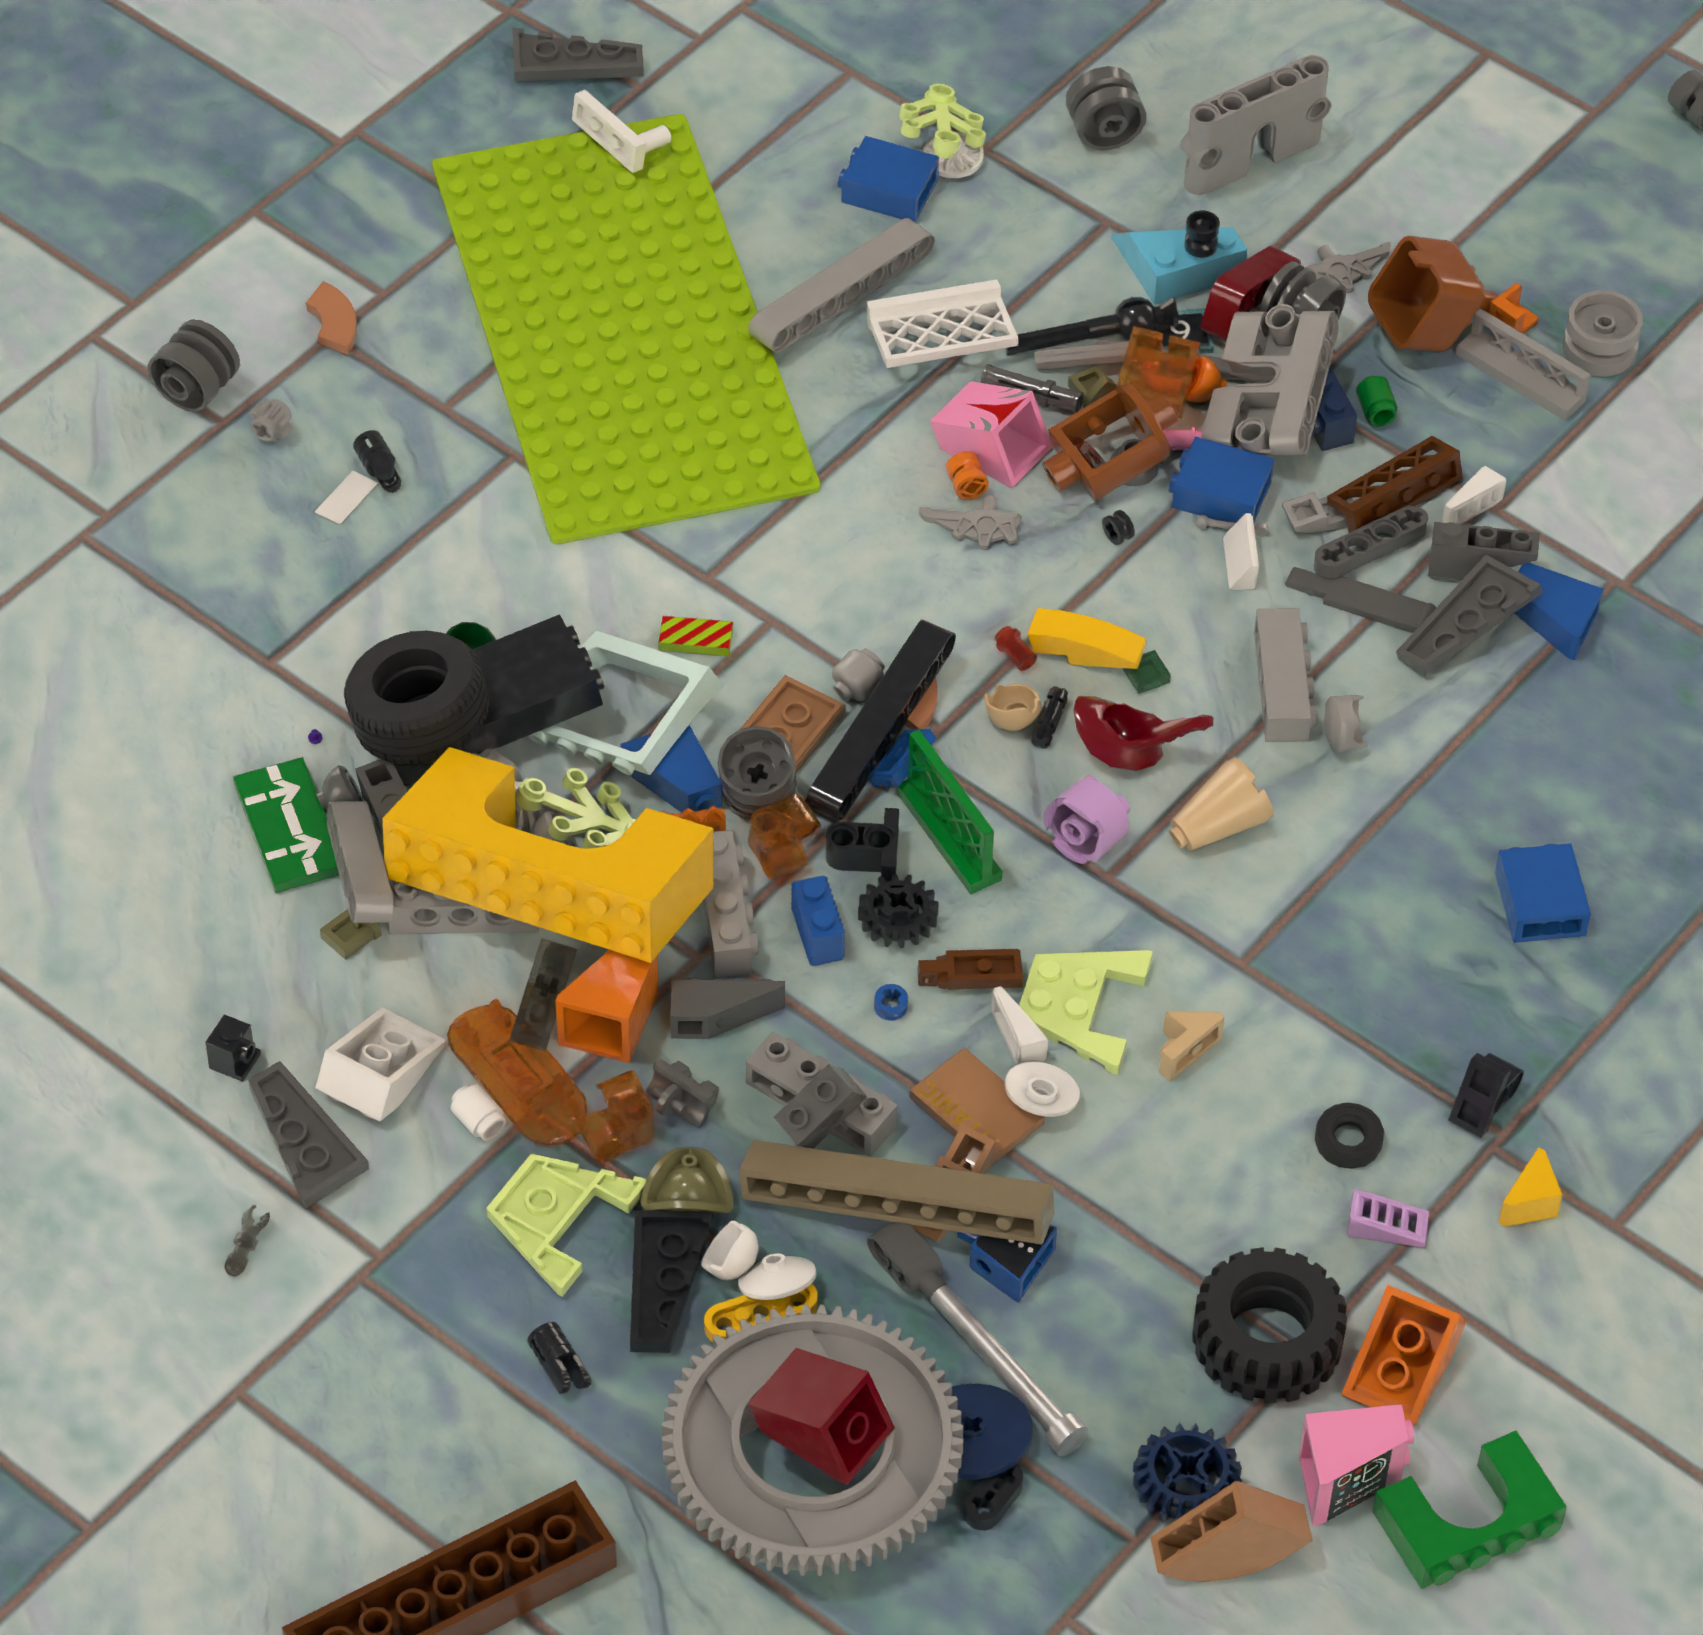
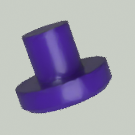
M313 729L308 735V740L312 744H318L323 739L322 734L316 729Z

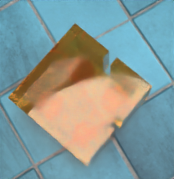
M1133 326L1117 386L1131 384L1145 401L1161 392L1170 402L1177 418L1182 419L1190 391V384H1192L1199 360L1200 342L1170 335L1168 353L1162 352L1163 333Z

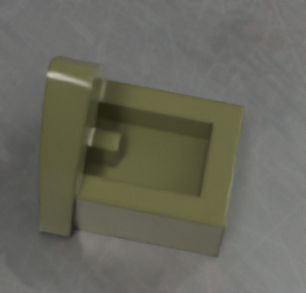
M1098 365L1068 377V387L1071 390L1084 393L1083 408L1112 392L1117 386Z
M348 907L347 910L320 929L321 939L345 960L371 940H376L382 936L379 922L352 923Z

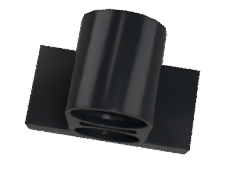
M885 808L884 824L837 822L832 824L826 832L825 857L828 865L841 871L881 872V877L887 882L891 881L892 874L896 873L899 809Z
M1476 1053L1470 1060L1448 1121L1482 1138L1488 1132L1493 1116L1517 1091L1522 1081L1524 1070L1492 1053H1488L1486 1056Z

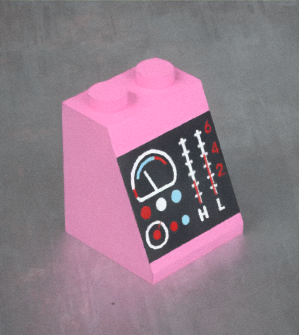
M1402 1404L1305 1414L1299 1460L1313 1526L1321 1525L1375 1496L1377 1490L1401 1480L1404 1465H1409L1410 1463L1408 1444L1414 1443L1412 1421L1405 1420Z

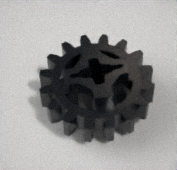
M894 873L892 874L891 881L888 882L880 876L878 877L877 887L867 884L866 894H860L858 920L862 921L863 932L871 931L872 941L884 938L885 947H889L892 941H897L899 947L904 948L905 941L910 940L914 945H918L919 935L929 938L931 927L937 926L939 902L934 901L935 892L933 889L925 891V881L921 880L916 884L912 883V875L908 874L903 881L899 880L898 875ZM919 906L923 911L922 914L919 913ZM874 908L878 909V917L874 912Z

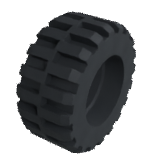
M1264 1247L1253 1248L1250 1254L1247 1255L1240 1251L1229 1257L1228 1264L1225 1261L1219 1262L1212 1268V1274L1206 1276L1200 1285L1192 1330V1340L1196 1345L1195 1354L1199 1363L1205 1364L1206 1374L1213 1381L1220 1379L1221 1388L1231 1394L1234 1391L1242 1393V1399L1253 1401L1255 1397L1264 1399V1403H1277L1279 1398H1285L1286 1402L1298 1400L1301 1392L1310 1395L1318 1390L1320 1382H1327L1333 1375L1335 1366L1339 1364L1347 1325L1345 1298L1339 1294L1340 1287L1335 1279L1332 1277L1326 1278L1327 1270L1317 1262L1313 1265L1308 1263L1307 1256L1297 1252L1295 1256L1286 1254V1249L1274 1247V1252L1264 1251ZM1273 1308L1294 1317L1305 1331L1289 1341L1279 1343L1264 1342L1243 1332L1234 1319L1248 1310Z

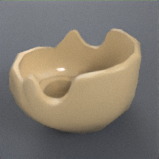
M1014 683L1002 686L998 684L991 696L988 693L984 695L990 721L998 728L1013 732L1026 728L1037 718L1041 710L1039 695L1029 685Z

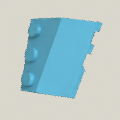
M1233 227L1219 228L1217 251L1206 258L1194 257L1187 253L1184 247L1186 229L1112 234V240L1153 304L1156 305L1166 302L1173 297L1176 299L1212 288L1219 276L1245 261L1248 249Z

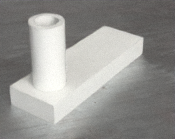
M586 90L575 94L572 120L632 173L643 169L645 153L671 142V134L666 126L660 125L637 135Z

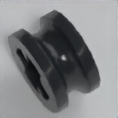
M1117 510L1113 513V516L1107 515L1102 519L1105 535L1113 544L1120 545L1124 542V539L1129 540L1134 537V525L1124 511Z

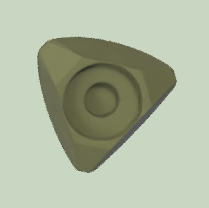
M687 1146L672 1149L657 1161L644 1185L641 1206L644 1210L703 1211L713 1212V1215L730 1213L734 1207V1200L729 1179L719 1160L706 1149Z

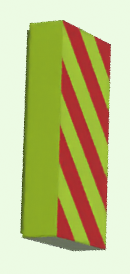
M663 616L658 649L659 651L729 657L733 635V621Z

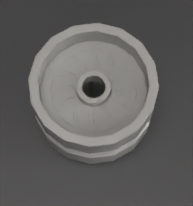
M1596 290L1584 293L1573 301L1568 312L1567 328L1563 339V353L1566 359L1592 376L1609 377L1623 373L1632 366L1637 356L1638 340L1643 326L1642 312L1635 302L1627 296L1614 291Z

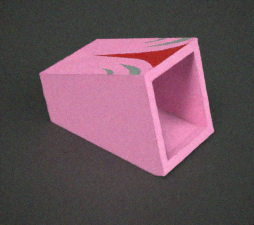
M970 381L930 420L940 449L952 456L964 451L976 453L981 463V470L986 475L1008 487H1014L1053 447L1033 391Z

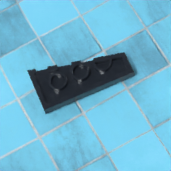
M635 1210L630 1352L670 1353L713 1222V1212Z

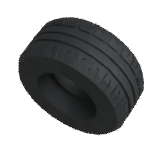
M428 630L410 631L394 635L374 645L356 661L346 679L344 687L345 704L360 744L375 757L400 765H423L436 762L449 747L461 750L471 742L482 728L490 706L485 680L473 650L455 637L442 632ZM434 692L428 697L423 698L421 700L410 703H401L402 701L411 696L421 693Z

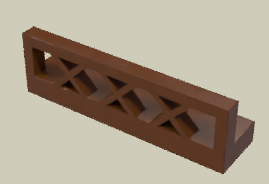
M1431 436L1328 495V505L1346 515L1348 533L1403 507L1417 506L1463 479L1460 451ZM1431 450L1438 452L1435 455H1424ZM1401 467H1413L1409 470L1396 471ZM1375 482H1386L1380 486H1370ZM1360 497L1352 503L1345 501L1348 498Z

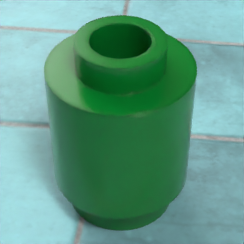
M1368 376L1363 379L1356 388V394L1366 420L1377 427L1392 423L1396 418L1398 406L1388 380L1383 376Z

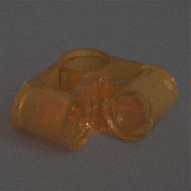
M793 794L779 802L754 811L750 821L748 845L759 860L765 875L772 881L803 869L807 865L806 853L799 840L812 834L821 824L801 794Z
M629 1070L596 1084V1088L601 1090L608 1108L590 1113L581 1120L578 1127L595 1160L606 1162L624 1152L649 1143L655 1136L653 1107L636 1073L633 1070Z

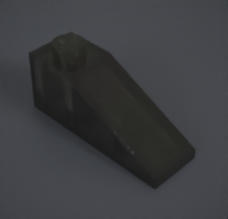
M541 938L509 1041L546 1052L556 1020L555 1000L558 994L566 988L576 956V948Z

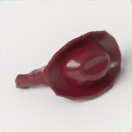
M1078 696L1073 710L1077 732L1089 753L1110 767L1133 771L1155 766L1163 756L1162 744L1165 742L1170 743L1177 739V737H1183L1190 732L1205 731L1212 727L1214 723L1213 716L1203 714L1193 718L1162 721L1154 714L1134 709L1125 703L1118 704L1096 696Z

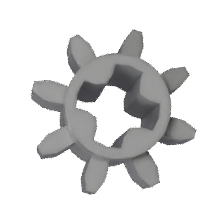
M265 399L263 403L258 402L249 412L254 418L250 423L251 429L261 440L277 442L280 437L284 439L293 428L288 423L292 418L291 411L280 400L273 399L269 401V399Z

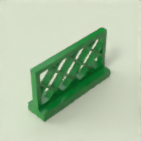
M916 730L910 733L908 779L897 787L898 796L970 895L1002 881L1003 871L993 859L994 830L922 732Z

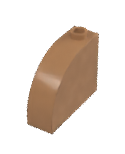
M1235 1481L1150 1537L1157 1573L1174 1579L1195 1582L1232 1579L1256 1573L1282 1561L1313 1541L1305 1505L1239 1481Z

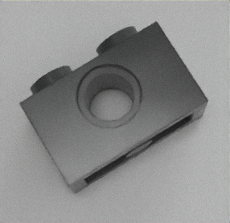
M828 1064L774 1118L798 1146L814 1149L867 1098V1095L844 1069Z

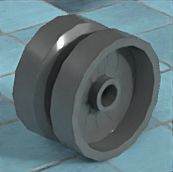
M1111 66L1094 68L1078 77L1066 93L1065 104L1074 122L1077 134L1082 144L1090 149L1106 151L1124 146L1136 138L1146 124L1147 113L1130 74L1121 68Z

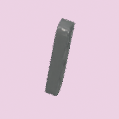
M1406 506L1322 545L1315 552L1314 571L1323 578H1338L1422 538L1427 532L1429 519L1427 512L1420 507ZM1388 533L1391 534L1393 537L1390 539H1384L1377 536L1376 534ZM1361 546L1364 547L1366 550L1362 552H1357L1351 550L1349 547Z

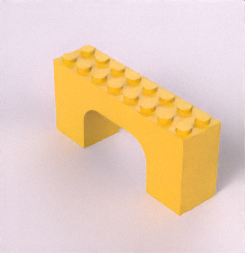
M451 747L441 755L382 818L384 861L388 879L650 963L713 889V828L646 808L626 832L609 845L598 848L569 846L515 829V768L513 766Z

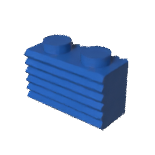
M822 875L794 881L791 884V910L809 964L816 966L842 960L845 957V929H843V923H841L835 900H833L828 877Z

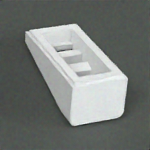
M1486 466L1482 467L1445 504L1442 522L1462 524L1499 503L1504 495L1505 477Z
M1002 986L994 988L991 1012L1016 1065L1024 1062H1044L1047 1059L1048 1039Z

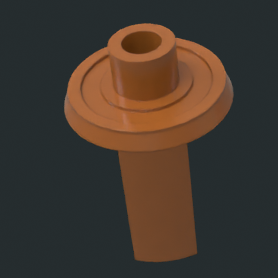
M1131 384L1116 386L1112 392L1048 429L1050 439L1058 454L1044 461L1042 466L1050 482L1058 492H1062L1080 481L1095 501L1158 463L1162 464L1170 455V447L1163 430L1178 422L1177 415L1168 399L1161 392L1145 401ZM1126 416L1130 426L1141 442L1093 470L1076 449L1075 445L1094 434L1101 435L1107 426Z

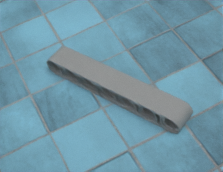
M910 218L900 220L760 310L749 324V334L775 353L784 350L924 259L931 252L935 243V237Z

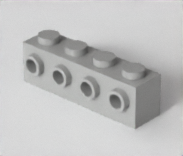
M733 830L713 832V889L703 900L715 979L752 975V955H758L756 932L749 933L748 925L754 924L752 904L744 903V896L749 895L747 874H740L739 866H744L742 844L735 845Z
M772 1031L746 1061V1084L785 1106L830 1063L825 1058L814 1056L802 1049L793 1039L784 1038ZM848 1074L867 1095V1098L830 1134L871 1157L897 1127L898 1105L888 1095L875 1092L863 1085L857 1077Z

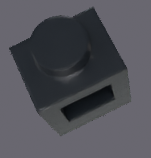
M225 1014L205 1042L209 1069L241 1082L244 1081L261 1055V1049L256 1048L255 1042H253L251 1025Z

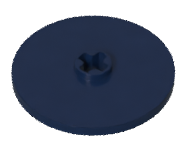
M970 1383L952 1387V1396H957V1410H961V1425H963V1454L961 1468L958 1469V1479L977 1480L1001 1474L1016 1465L1024 1457L1032 1441V1420L1026 1406L1015 1395L996 1386Z

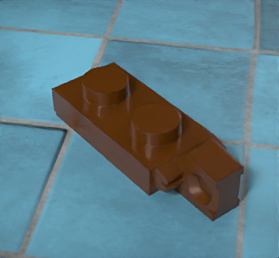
M1019 949L946 950L945 955L937 956L936 960L918 961V986H938L940 989L948 988V990L992 989L1000 986L1002 988H1023V971Z

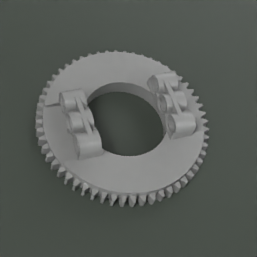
M803 1305L801 1314L796 1315L792 1306H787L784 1317H781L776 1309H771L770 1320H766L760 1313L755 1314V1325L753 1326L745 1319L740 1320V1332L728 1326L726 1328V1339L715 1335L713 1336V1348L707 1345L701 1346V1357L693 1355L690 1358L691 1368H682V1380H675L674 1393H670L668 1396V1407L664 1409V1422H662L663 1464L666 1466L667 1480H671V1491L673 1494H678V1505L680 1507L686 1506V1517L689 1520L696 1518L698 1531L708 1529L709 1541L712 1542L719 1539L723 1551L732 1548L735 1550V1558L740 1559L745 1555L751 1558V1565L755 1566L758 1562L767 1564V1570L769 1571L775 1566L783 1568V1574H788L790 1570H799L800 1576H805L807 1571H816L817 1576H822L824 1567L830 1566L836 1575L839 1574L841 1564H846L851 1572L856 1571L857 1560H861L867 1567L872 1566V1555L874 1554L884 1561L887 1559L888 1547L899 1553L902 1551V1539L912 1544L915 1542V1530L923 1534L927 1531V1520L932 1522L937 1520V1509L944 1510L946 1507V1496H952L953 1483H957L958 1469L961 1468L963 1454V1425H961V1410H957V1396H952V1384L945 1383L944 1370L936 1371L935 1358L926 1359V1349L924 1347L914 1350L913 1337L901 1341L900 1328L887 1333V1321L885 1320L874 1327L872 1326V1315L870 1314L861 1322L857 1321V1310L854 1309L845 1318L842 1317L841 1307L836 1306L831 1315H827L824 1305L819 1306L816 1314L811 1313L808 1305ZM795 1348L869 1371L895 1426L885 1439L883 1453L874 1469L856 1485L836 1494L808 1497L781 1491L766 1483L752 1470L741 1449L740 1438L750 1434L758 1427L748 1403Z

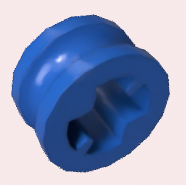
M886 984L876 991L874 1011L880 1018L894 1021L906 1014L908 994L905 989L896 984ZM891 998V1002H893L894 999H897L898 1005L891 1007V1004H889L887 1007L884 1005V1000Z

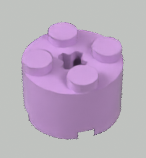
M1087 775L1074 783L1046 807L1043 816L1046 831L1051 827L1056 837L1052 840V843L1065 857L1080 864H1084L1087 861H1092L1093 863L1126 836L1129 828L1127 813L1130 811V806L1123 796L1115 795L1094 776Z

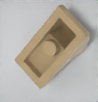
M1169 1011L1165 1013L1163 1032L1169 1040L1160 1051L1159 1073L1171 1082L1222 1039L1225 1017L1219 1012Z

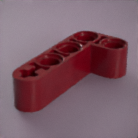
M1268 246L1218 277L1211 289L1201 321V330L1226 343L1234 314L1236 312H1249L1260 305L1275 275L1291 261L1301 265V260L1276 247Z

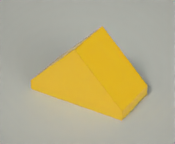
M1537 1148L1504 1199L1499 1224L1507 1227L1558 1217L1562 1193L1545 1150Z

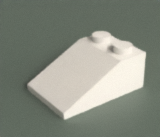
M382 1007L325 1050L315 1088L328 1094L333 1100L343 1102L357 1109L368 1118L382 1121L401 1105L445 1047L446 1039Z

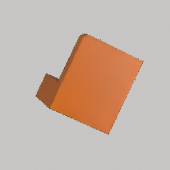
M1515 283L1491 301L1489 314L1525 334L1538 323V316L1519 304L1522 286Z

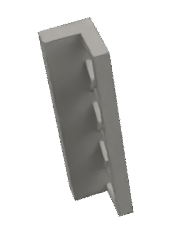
M1481 308L1474 314L1471 333L1457 345L1456 355L1565 421L1585 403L1590 373ZM1483 325L1490 328L1495 337L1484 332ZM1510 341L1519 346L1522 354L1513 348ZM1538 357L1547 363L1550 370L1541 365ZM1565 374L1576 379L1578 385L1575 386L1570 383Z

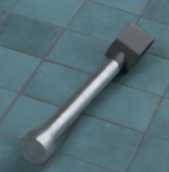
M892 1222L867 1238L868 1248L881 1267L907 1294H911L918 1289L922 1291L1047 1430L1045 1441L1059 1456L1070 1454L1084 1442L1089 1433L1088 1427L1075 1413L1065 1415L944 1282L940 1277L943 1274L941 1260L910 1224Z

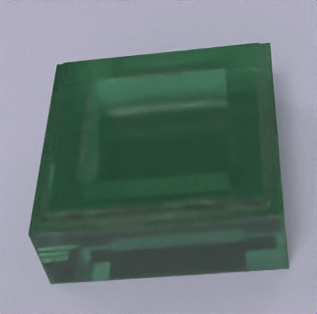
M1155 650L1142 655L1138 669L1122 668L1138 694L1168 684L1171 680V674Z

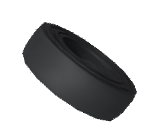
M1346 1102L1333 1105L1325 1110L1317 1121L1315 1131L1317 1149L1326 1161L1338 1167L1349 1169L1364 1167L1374 1161L1382 1149L1384 1129L1381 1120L1371 1109L1361 1104ZM1341 1126H1355L1363 1132L1364 1139L1358 1145L1348 1146L1340 1143L1334 1133Z

